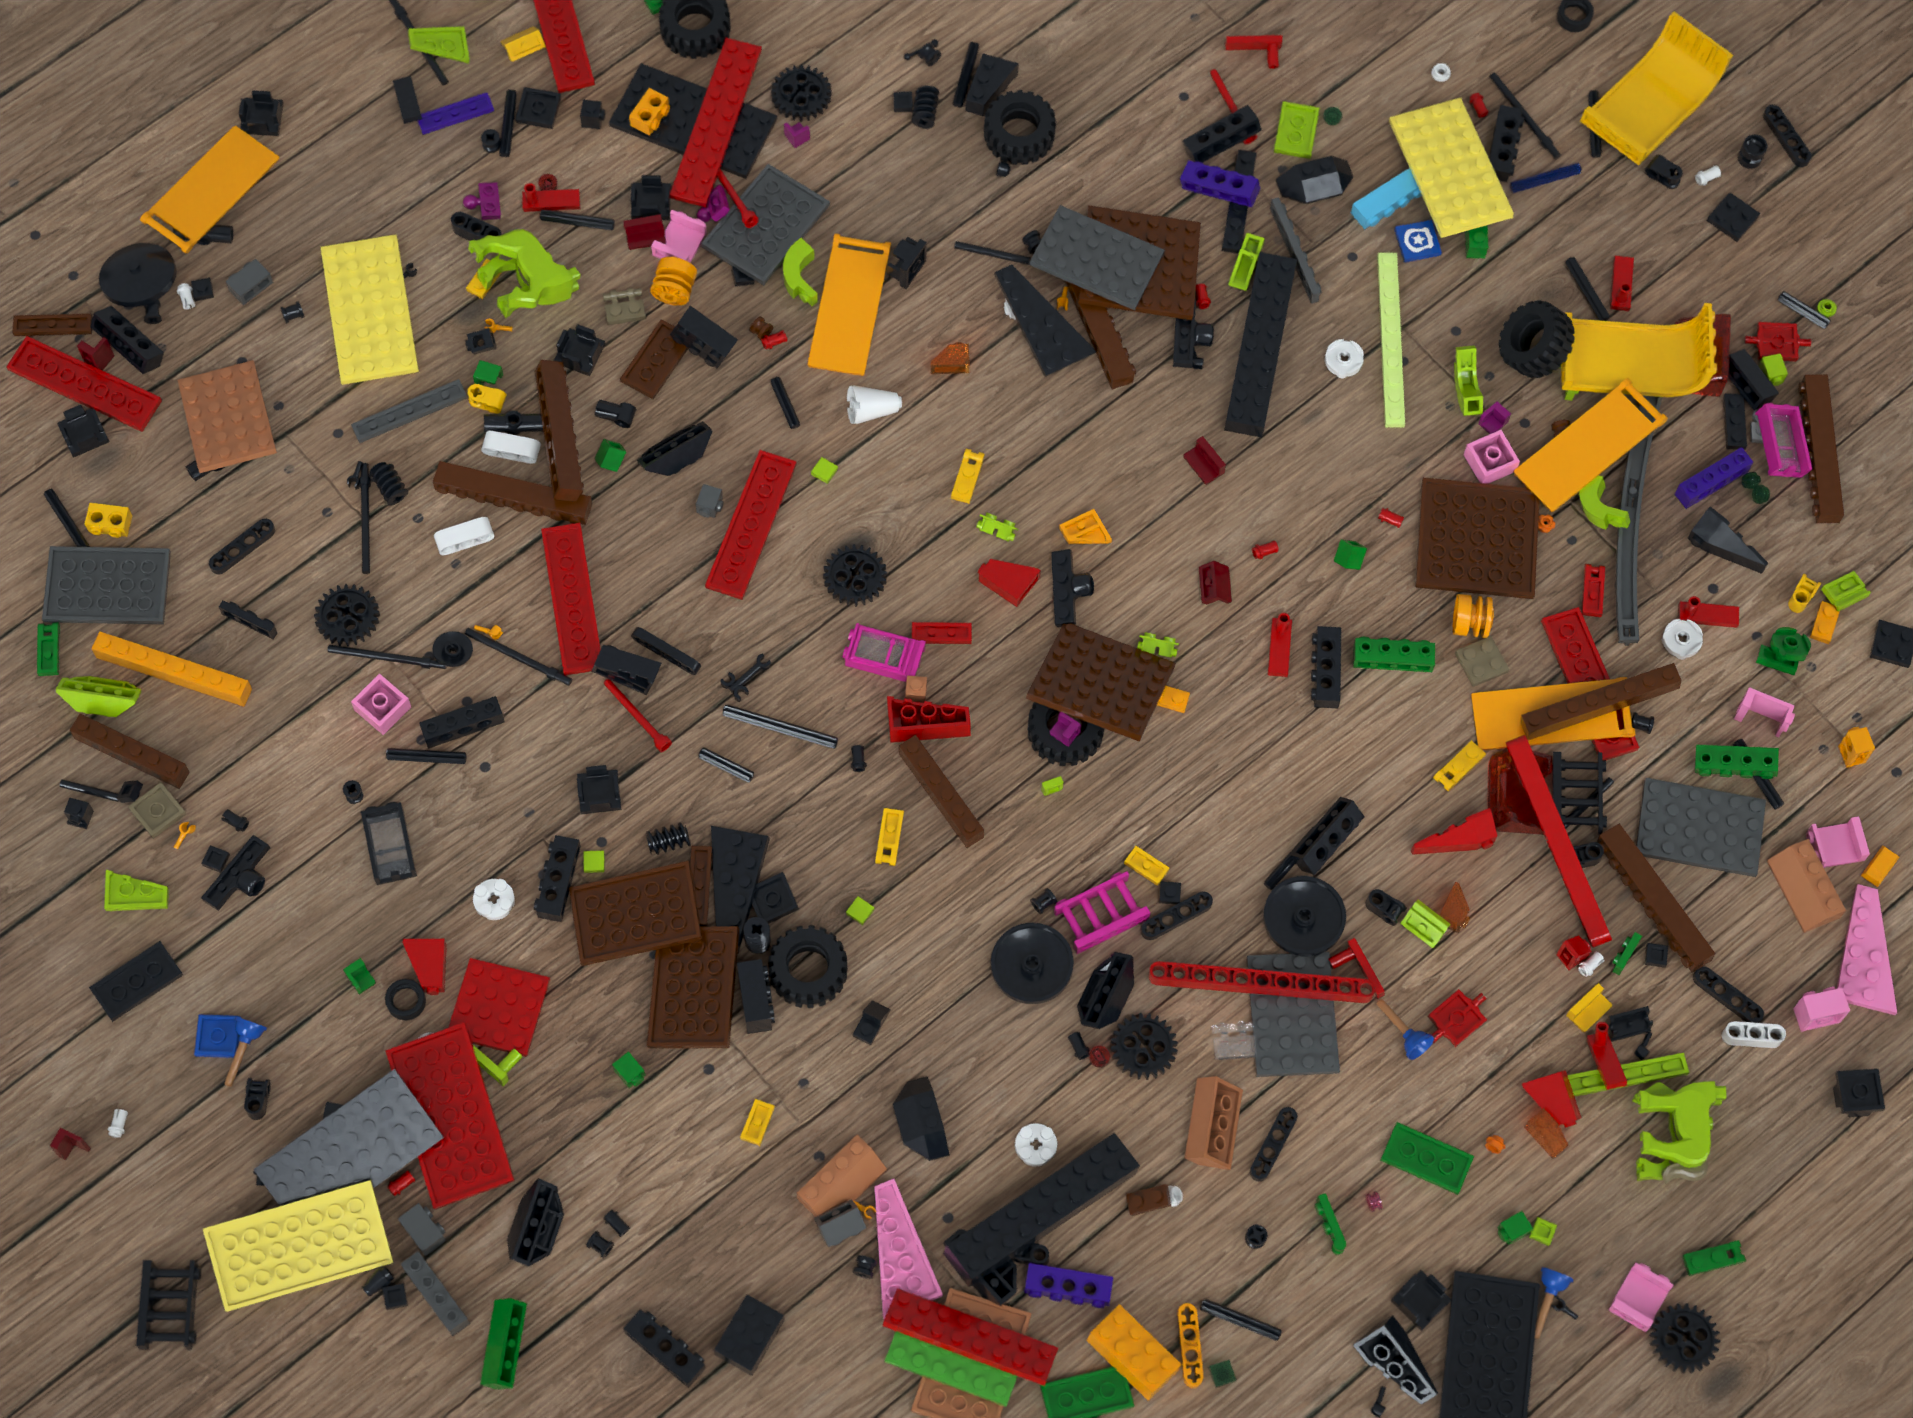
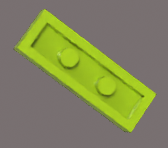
M473 1045L479 1066L499 1084L504 1086L509 1081L507 1073L522 1058V1055L513 1049L496 1065Z

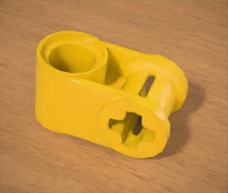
M480 384L471 385L467 392L469 404L472 407L495 414L501 413L507 396L500 389Z
M1803 574L1788 602L1790 610L1795 613L1803 612L1821 583H1816L1809 579L1806 574Z

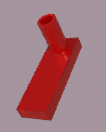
M1282 35L1226 36L1225 51L1267 50L1268 68L1276 69L1279 67L1278 49H1281L1283 39Z
M527 183L524 186V192H522L523 212L541 211L542 209L552 211L580 209V190L536 191L533 183Z
M1616 255L1614 257L1610 309L1630 311L1634 258Z
M1692 596L1688 602H1679L1678 619L1685 621L1688 619L1701 625L1738 628L1739 607L1701 603L1698 597Z
M1281 613L1278 618H1272L1268 663L1269 676L1288 677L1292 619H1290L1287 613Z
M1355 938L1347 941L1349 948L1328 958L1333 970L1355 959L1365 978L1374 982L1376 986L1374 994L1377 999L1385 996V990Z
M1599 1022L1596 1024L1595 1034L1587 1035L1586 1041L1606 1090L1627 1086L1626 1076L1608 1036V1024Z

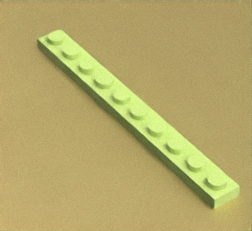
M1378 253L1385 427H1405L1397 253Z

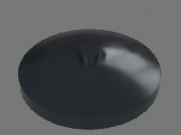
M137 243L116 251L105 261L99 273V284L105 297L112 303L123 307H139L150 304L165 295L175 281L177 269L173 257L165 248L152 243Z
M1296 876L1282 881L1271 891L1265 903L1263 920L1269 937L1278 947L1290 954L1314 956L1326 952L1338 942L1346 924V909L1339 893L1327 882L1311 876Z
M1023 923L1007 930L996 942L991 955V971L998 988L1006 996L1020 1003L1040 1004L1054 999L1067 987L1073 973L1074 960L1069 943L1060 932L1041 923Z

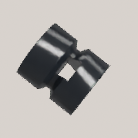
M1757 134L1747 136L1738 154L1739 163L1747 169L1757 168L1761 164L1768 148L1766 140Z

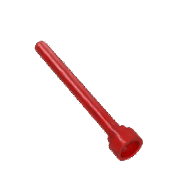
M1212 69L1210 75L1231 113L1237 111L1238 108L1216 69ZM1257 135L1249 137L1243 143L1250 144L1257 139Z
M720 169L717 178L741 212L742 222L747 228L754 227L759 221L755 212L747 209Z
M610 679L604 681V685L654 739L657 750L660 753L666 751L672 745V741L668 736L659 734Z

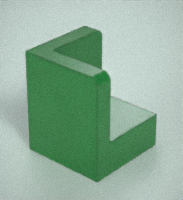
M480 360L473 375L474 384L482 386L484 382L496 384L497 379L503 377V370L501 366Z
M603 439L595 456V461L601 468L617 472L624 459L626 450L620 443Z
M1341 539L1334 562L1347 569L1360 570L1367 547L1356 541Z
M361 958L343 969L346 977L359 995L376 984Z

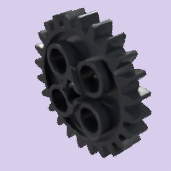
M803 64L800 65V69L793 65V70L786 68V73L780 71V77H775V83H772L771 89L772 102L775 109L779 108L780 114L785 112V118L792 115L793 121L796 117H799L800 122H802L803 117L810 121L811 115L817 118V112L823 114V108L828 109V103H831L830 96H832L831 83H828V77H824V72L818 73L817 68L812 71L810 65L806 69H804Z
M853 544L850 550L845 545V551L838 548V555L832 553V560L827 559L826 563L828 566H824V572H826L823 574V579H825L824 586L828 587V593L833 592V599L840 597L839 603L847 600V606L850 605L851 601L854 602L855 607L858 606L859 601L865 605L866 599L873 602V595L879 597L878 591H884L883 585L887 583V579H885L887 571H884L886 570V564H882L883 558H877L878 552L871 554L870 547L866 551L863 550V545L856 549L855 544ZM848 561H854V562H855L854 565H848V564H846V563H847ZM867 569H870V570H872L873 572L870 573V574H867V573H865L864 571L867 570ZM839 577L846 578L845 581H838L837 579ZM858 585H861V586L864 587V588L861 589V590L855 589V587L858 586Z
M345 584L344 589L337 585V591L335 592L330 588V595L324 593L325 600H318L320 606L315 607L317 612L314 614L315 620H317L315 624L316 627H319V633L323 634L325 640L330 638L331 644L337 640L339 646L346 642L347 647H349L351 641L357 645L358 639L365 642L364 636L371 637L370 630L376 631L374 624H379L377 618L380 616L377 610L379 606L378 603H375V597H370V591L364 593L363 587L357 590L355 584H353L351 589L348 588L347 584ZM341 601H348L345 605H339ZM359 609H365L363 613H356ZM332 617H338L334 622L329 621ZM355 625L354 629L347 630L348 626Z
M1140 1013L1138 1019L1133 1014L1131 1015V1021L1124 1018L1125 1026L1118 1024L1117 1028L1119 1031H1113V1035L1116 1038H1111V1043L1114 1046L1111 1047L1110 1051L1116 1052L1112 1056L1113 1060L1119 1059L1116 1066H1124L1122 1073L1129 1070V1077H1132L1135 1073L1138 1080H1140L1142 1075H1145L1146 1080H1149L1150 1074L1156 1079L1158 1071L1164 1075V1067L1167 1069L1171 1068L1169 1062H1175L1176 1058L1173 1055H1176L1178 1050L1173 1047L1178 1045V1041H1173L1176 1033L1170 1034L1172 1026L1165 1028L1166 1020L1160 1023L1158 1022V1015L1153 1020L1150 1013H1148L1147 1018H1144L1143 1014ZM1143 1029H1148L1151 1031L1152 1034L1150 1036H1144L1141 1033V1031ZM1127 1040H1131L1134 1042L1135 1046L1129 1048L1124 1044V1042ZM1141 1043H1142L1144 1046H1145V1045H1148V1048H1147V1049H1146L1145 1047L1140 1048ZM1160 1045L1164 1048V1051L1158 1053L1153 1047ZM1144 1057L1147 1059V1063L1140 1064L1136 1059Z
M1677 1303L1675 1310L1670 1305L1667 1308V1312L1662 1310L1660 1312L1661 1317L1657 1316L1654 1319L1657 1324H1652L1650 1328L1656 1332H1651L1649 1336L1655 1338V1340L1650 1345L1657 1347L1653 1354L1660 1353L1661 1356L1658 1361L1666 1360L1665 1367L1672 1364L1674 1372L1680 1367L1682 1374L1688 1368L1692 1374L1695 1371V1367L1698 1371H1701L1703 1369L1702 1364L1707 1367L1710 1364L1709 1360L1713 1361L1716 1358L1713 1353H1717L1719 1348L1714 1345L1719 1344L1721 1340L1716 1339L1715 1336L1720 1331H1713L1717 1324L1709 1323L1712 1316L1704 1317V1309L1698 1313L1697 1305L1689 1309V1305L1686 1303L1682 1309L1680 1304ZM1677 1319L1684 1320L1686 1328L1679 1327ZM1695 1332H1701L1704 1336V1340H1698L1695 1336ZM1683 1335H1686V1336H1687V1341H1686V1342H1684V1341L1682 1340V1339H1683ZM1665 1337H1672L1675 1341V1344H1668L1665 1340ZM1684 1349L1691 1350L1693 1353V1357H1686L1684 1354Z

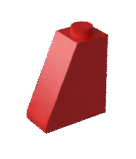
M990 559L987 564L983 563L978 570L979 582L1018 607L1040 579L1041 570Z
M403 939V945L424 993L438 995L439 992H445L447 951L445 939Z
M1566 1070L1522 1083L1526 1092L1557 1126L1564 1124L1565 1128L1576 1125V1120L1582 1118Z

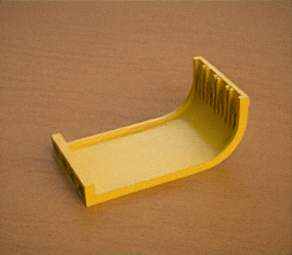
M1673 12L1669 16L1661 35L1649 52L1592 107L1588 106L1584 110L1580 122L1637 165H1640L1706 100L1724 75L1733 54L1705 35L1697 27L1690 24L1682 16Z
M1704 303L1695 318L1676 325L1572 319V313L1564 312L1572 320L1575 340L1571 345L1573 348L1571 353L1567 355L1568 359L1565 363H1561V390L1610 393L1623 380L1628 378L1643 396L1678 397L1703 389L1710 382L1713 374H1716L1717 363H1714L1716 346L1713 345V340L1716 336V329L1713 328L1715 311H1712V303ZM1626 390L1622 392L1623 394L1630 395Z

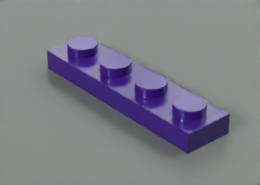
M488 92L423 113L421 114L422 120H418V124L424 135L494 112V107Z

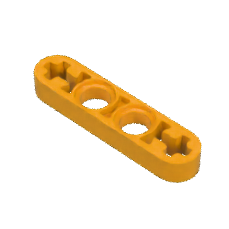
M1185 1303L1179 1307L1177 1313L1183 1379L1188 1387L1197 1388L1203 1381L1198 1315L1194 1305ZM1188 1309L1189 1312H1193L1189 1318L1190 1324L1182 1326V1323L1186 1324V1316L1181 1313ZM1191 1329L1195 1332V1338L1190 1341L1186 1340L1183 1332ZM1190 1350L1196 1352L1197 1360L1194 1362L1188 1361L1185 1357L1186 1352ZM1199 1365V1368L1195 1367L1194 1369L1195 1376H1199V1378L1196 1380V1383H1192V1379H1188L1191 1375V1367Z

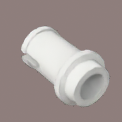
M1716 165L1705 171H1699L1695 175L1696 182L1699 185H1706L1708 181L1720 177L1721 171Z
M187 283L179 285L177 287V294L180 295L183 309H191L190 305L194 308L195 303L191 294L192 287Z
M1594 952L1585 962L1579 964V972L1585 977L1591 976L1593 971L1605 961L1604 957L1599 952Z
M122 1109L114 1110L111 1126L108 1127L110 1136L119 1138L124 1134L125 1130L123 1128L128 1115L127 1111Z

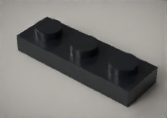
M1724 394L1726 449H1739L1742 447L1746 450L1747 435L1744 397L1742 394Z
M222 600L219 609L222 615L274 640L277 631L272 621L266 618L262 620L254 612L240 609L234 602L228 603Z

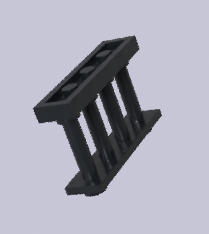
M1553 752V801L1564 827L1565 825H1598V835L1602 834L1603 828H1607V815H1603V772H1606V760H1602V752H1598L1597 762L1565 761V759H1561V752ZM1565 769L1597 770V780H1565V778H1561V771H1565ZM1565 788H1597L1598 799L1565 798V796H1562V790H1565ZM1565 806L1598 807V817H1566L1562 815V808H1565Z
M143 1260L136 1346L140 1350H149V1344H152V1342H184V1347L187 1350H192V1344L196 1343L194 1318L197 1280L201 1279V1267H198L199 1265L195 1260H190V1269H158L152 1260ZM158 1278H189L188 1290H156L154 1288V1280ZM156 1299H187L186 1311H155L152 1309V1305ZM154 1320H186L185 1333H153V1331H150L151 1322H154Z

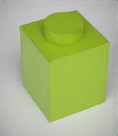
M1781 354L1762 357L1758 365L1773 386L1781 385L1788 375Z

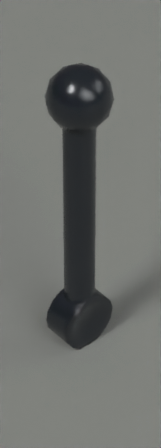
M936 39L931 41V43L934 45V48H936L938 46V41ZM920 49L910 54L905 53L904 59L910 60L912 56L919 53Z

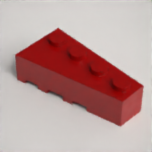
M887 696L890 743L905 742L915 735L919 740L971 736L969 707L950 704L936 705L928 701L921 703L914 702L912 699L904 698V700H899Z

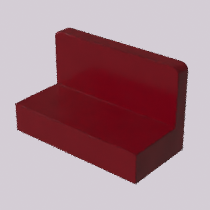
M661 214L623 221L629 250L651 247L654 240L666 244Z
M104 337L94 348L82 340L77 345L83 361L102 371L114 358L110 344Z
M1203 436L1197 439L1196 446L1183 456L1206 485L1225 473L1226 464Z
M1216 561L1199 566L1201 602L1206 605L1218 600L1228 604L1231 603L1229 567Z
M61 1127L50 1144L51 1149L57 1156L64 1160L68 1158L74 1146L87 1152L91 1149L83 1138Z

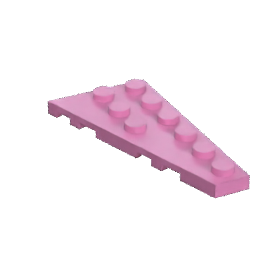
M1857 884L1836 989L1843 988L1849 1004L1896 1015L1897 1007L1878 889Z
M894 1179L874 1186L883 1321L897 1288L931 1301L943 1297Z

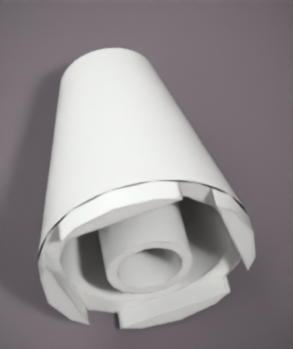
M856 385L849 386L847 391V401H850V408H847L851 424H859L898 412L899 408L902 407V399L895 392Z

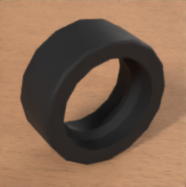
M1563 0L1557 12V21L1567 31H1584L1592 21L1594 7L1589 0ZM1569 7L1580 8L1585 12L1586 18L1574 21L1566 16L1565 9Z
M400 979L392 983L387 989L385 1003L392 1016L406 1021L418 1017L423 1012L426 1005V997L420 984L414 980ZM401 989H412L418 997L415 1007L408 1011L397 1009L393 1003L394 995Z

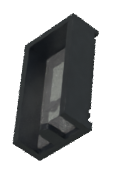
M389 802L382 807L371 806L361 811L376 884L382 885L417 877L401 802Z

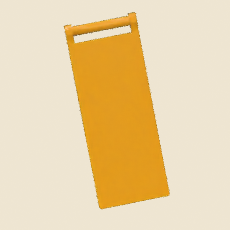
M233 126L150 210L141 216L140 221L143 224L150 225L178 245L181 251L188 254L193 246L279 161V156L237 126ZM153 215L184 235L189 241L185 242L152 218Z
M834 234L808 359V367L860 376L865 375L891 250V242L880 243ZM839 244L881 250L884 252L882 255L870 252L839 248Z
M1626 378L1617 388L1514 470V474L1551 512H1554L1656 428L1662 426L1668 420V417L1665 414H1661L1632 385V382ZM1626 390L1656 420L1652 423L1622 393Z
M1627 677L1472 693L1471 699L1477 745L1482 750L1507 748L1505 742L1525 735L1520 723L1522 714L1625 680ZM1630 706L1622 708L1625 729L1619 730L1616 711L1528 740L1530 746L1615 737H1633L1636 733L1635 728L1632 727Z

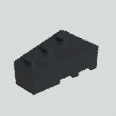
M983 53L966 98V112L984 116L990 103L994 100L997 101V97L1018 76L1019 63Z
M603 645L591 672L647 695L662 663L619 650L611 645Z

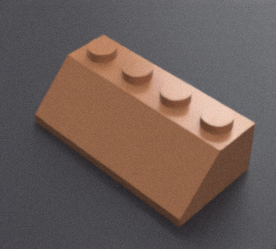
M1809 839L1791 845L1767 860L1804 933L1840 919L1845 913L1846 909Z
M1217 1076L1197 1078L1185 1159L1202 1166L1231 1170L1243 1089Z
M856 1135L797 1192V1199L817 1217L851 1199L853 1202L856 1201L887 1168L872 1148Z

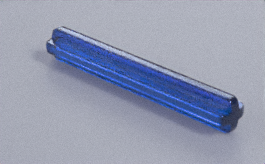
M1579 163L1571 164L1511 182L1510 189L1513 193L1580 174L1582 168Z

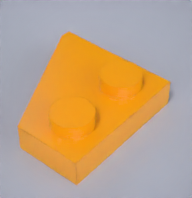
M1095 509L1059 525V529L1068 544L1112 543V538Z

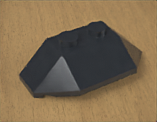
M1328 156L1293 166L1276 178V183L1281 197H1288L1294 201L1309 204L1342 195L1352 181L1353 174L1348 161Z
M703 421L697 425L681 429L647 449L637 459V462L643 469L649 472L666 476L676 474L684 467L695 463L703 457L712 434V429Z
M1114 952L1110 958L1094 969L1077 1005L1081 1019L1080 1022L1083 1026L1101 1029L1118 1021L1134 986L1132 955Z
M928 1076L907 1081L893 1103L903 1144L928 1161L950 1156L944 1126Z
M537 1178L520 1200L507 1238L509 1259L529 1267L551 1254L564 1216L561 1200L557 1193V1186Z
M963 1229L957 1230L944 1241L945 1248L947 1244L967 1231ZM1010 1259L972 1286L982 1297L1002 1306L1017 1293V1265Z

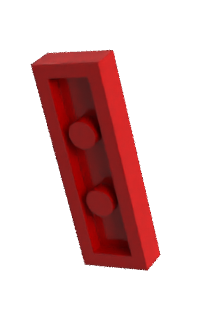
M912 622V639L926 641V644H971L972 623Z

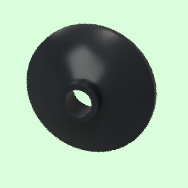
M450 631L437 637L433 643L432 650L435 659L440 664L447 667H458L465 664L471 658L473 645L471 640L463 633Z

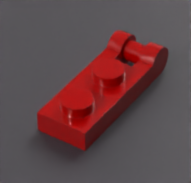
M1585 564L1582 615L1601 617L1603 614L1605 566L1599 565L1594 567L1591 564Z

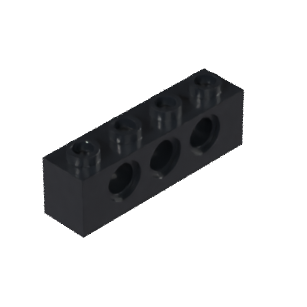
M1246 105L1182 141L1190 159L1193 162L1199 161L1203 163L1259 133L1262 129L1259 118L1250 106Z
M1500 105L1489 160L1498 180L1508 182L1509 175L1513 176L1515 165L1512 164V161L1517 158L1518 149L1515 148V145L1520 142L1521 133L1518 132V129L1522 128L1524 117L1521 116L1522 109Z
M113 306L94 313L90 327L102 338H106L109 344L142 374L160 367L164 352Z
M1317 626L1316 633H1312V645H1315V651H1312L1311 663H1315V670L1311 672V682H1315V688L1311 689V700H1314V707L1338 709L1341 697V627ZM1326 646L1329 647L1331 650L1324 651L1322 647ZM1328 665L1331 669L1325 670L1321 666ZM1326 683L1330 688H1324L1321 684Z
M494 696L419 722L429 749L502 724L505 721L497 697Z
M1339 797L1293 850L1290 856L1301 871L1315 875L1365 816L1353 800Z
M555 835L554 842H550L548 853H551L550 858L545 861L543 869L546 872L545 877L539 883L540 897L536 898L534 903V910H536L538 918L562 922L570 892L569 888L572 884L581 848L579 839ZM560 856L566 857L564 862L556 861ZM555 875L562 877L559 881L551 880ZM550 894L557 895L554 900H547Z
M640 1309L623 1328L624 1333L689 1389L706 1369L705 1364H703L705 1360L698 1353L692 1354L687 1350L689 1346L680 1338L678 1340L674 1339L671 1336L672 1331L665 1325L659 1326L655 1322L657 1320L656 1317L649 1311L644 1313ZM647 1329H654L656 1331L655 1335L651 1338L645 1337L644 1333ZM663 1343H670L672 1345L671 1349L667 1352L661 1351L660 1346ZM681 1356L688 1359L687 1363L683 1366L676 1364V1360Z

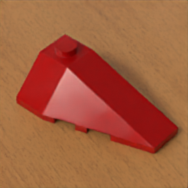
M1485 809L1465 818L1466 821L1460 826H1455V824L1449 826L1448 829L1443 831L1442 835L1435 833L1413 844L1411 849L1412 855L1472 851L1480 848L1485 850L1492 847L1497 838V832L1491 809Z

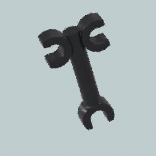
M763 653L758 655L757 663L736 681L734 674L730 672L728 673V677L731 679L730 682L727 683L723 679L720 680L723 688L729 689L734 693L736 701H741V697L738 695L739 692H744L746 695L749 694L748 688L743 686L760 670H767L771 667L770 660L765 664L761 663V660L764 659Z

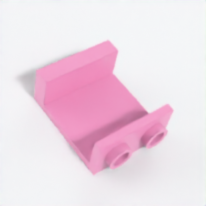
M671 210V221L665 230L666 244L654 240L651 246L652 255L660 259L663 257H677L691 263L707 234L706 224L700 219L688 217L681 211Z
M1749 687L1739 704L1734 719L1742 722L1748 710L1780 722L1775 735L1780 737L1783 731L1787 732L1789 725L1793 722L1795 714L1792 713L1794 705Z
M1859 817L1851 818L1846 824L1817 828L1816 824H1812L1806 833V838L1809 839L1824 868L1862 862L1870 855Z
M1635 1263L1608 1310L1642 1331L1647 1332L1666 1295L1672 1289L1673 1284L1670 1283L1667 1277L1651 1272L1647 1265Z

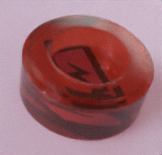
M544 174L538 180L541 191L556 190L558 187L557 179L552 174Z
M1095 1046L1090 1051L1089 1061L1095 1067H1105L1109 1063L1110 1052L1104 1046Z

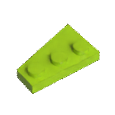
M464 27L408 29L410 49L469 64L470 59Z
M106 870L104 903L106 911L168 909L169 889L167 886L146 880L141 881L131 878V876L120 875Z

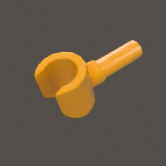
M1067 286L1063 287L1061 297L1057 298V310H1059V307H1065V311L1068 310Z
M492 319L485 320L487 325L492 326L484 328H490L493 333L496 330L512 331L510 326L497 325Z
M478 625L474 626V630L488 634L493 640L499 639L503 634L501 628L497 625H494L491 630Z
M189 822L180 824L179 830L181 833L174 848L178 849L187 834L194 833L195 825H191L187 830Z
M854 1201L858 1209L863 1212V1217L871 1220L872 1218L866 1214V1210H872L876 1213V1209L873 1206L865 1207Z

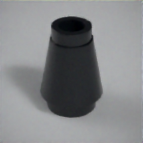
M384 1265L381 1268L378 1267L365 1285L362 1286V1289L371 1297L382 1290L383 1287L392 1284L391 1281L394 1279V1276Z

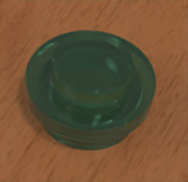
M1329 107L1324 111L1323 118L1328 125H1336L1342 119V112L1336 107Z
M1749 472L1742 477V486L1744 488L1754 489L1761 482V477L1756 472Z
M1756 485L1752 491L1754 502L1756 504L1767 502L1770 497L1769 489L1764 485Z

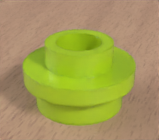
M1823 299L1817 305V311L1828 318L1836 313L1837 307L1832 300Z

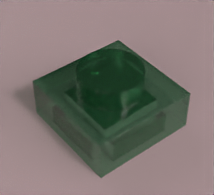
M1230 1360L1209 1366L1215 1388L1236 1382Z

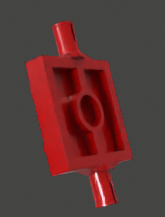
M1758 322L1757 336H1745L1744 339L1745 344H1756L1758 360H1761L1762 357L1781 354L1783 361H1797L1799 358V346L1811 347L1812 343L1811 339H1801L1797 332V324Z
M1458 989L1428 1015V1018L1437 1028L1431 1034L1434 1037L1433 1043L1444 1036L1457 1047L1481 1027L1487 1019L1480 1012L1478 1006L1486 1000V997L1480 993L1471 1000Z

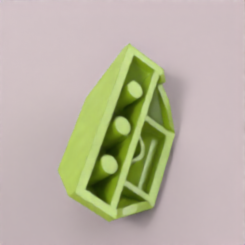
M80 676L70 679L68 677L62 678L56 687V693L77 712L117 717L136 703L141 694V689L126 681Z

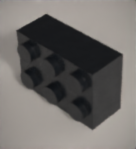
M691 305L670 334L675 342L685 345L692 354L699 355L707 365L715 368L720 366L738 341L737 338Z
M762 959L739 962L737 967L747 1034L772 1031L771 1024L775 1023L773 1005H769L772 1004L770 985H766L769 984L767 965L763 966Z
M746 1295L714 1349L715 1356L753 1376L784 1323V1315L755 1298Z

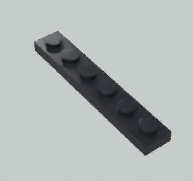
M1238 149L1235 171L1242 175L1253 176L1257 152ZM1233 202L1229 203L1222 251L1239 254L1242 247L1248 206Z

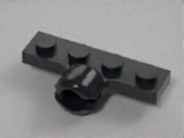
M1196 300L1192 320L1175 318L1173 367L1192 368L1194 346L1209 347L1213 343V325L1198 323L1195 320Z
M1071 549L1051 552L1055 625L1056 627H1062L1063 624L1076 625L1075 601L1080 597L1091 596L1094 593V581L1088 572L1073 573Z
M252 835L203 894L201 899L219 911L236 890H240L250 897L258 895L265 885V878L255 871L254 868L268 852L270 846Z

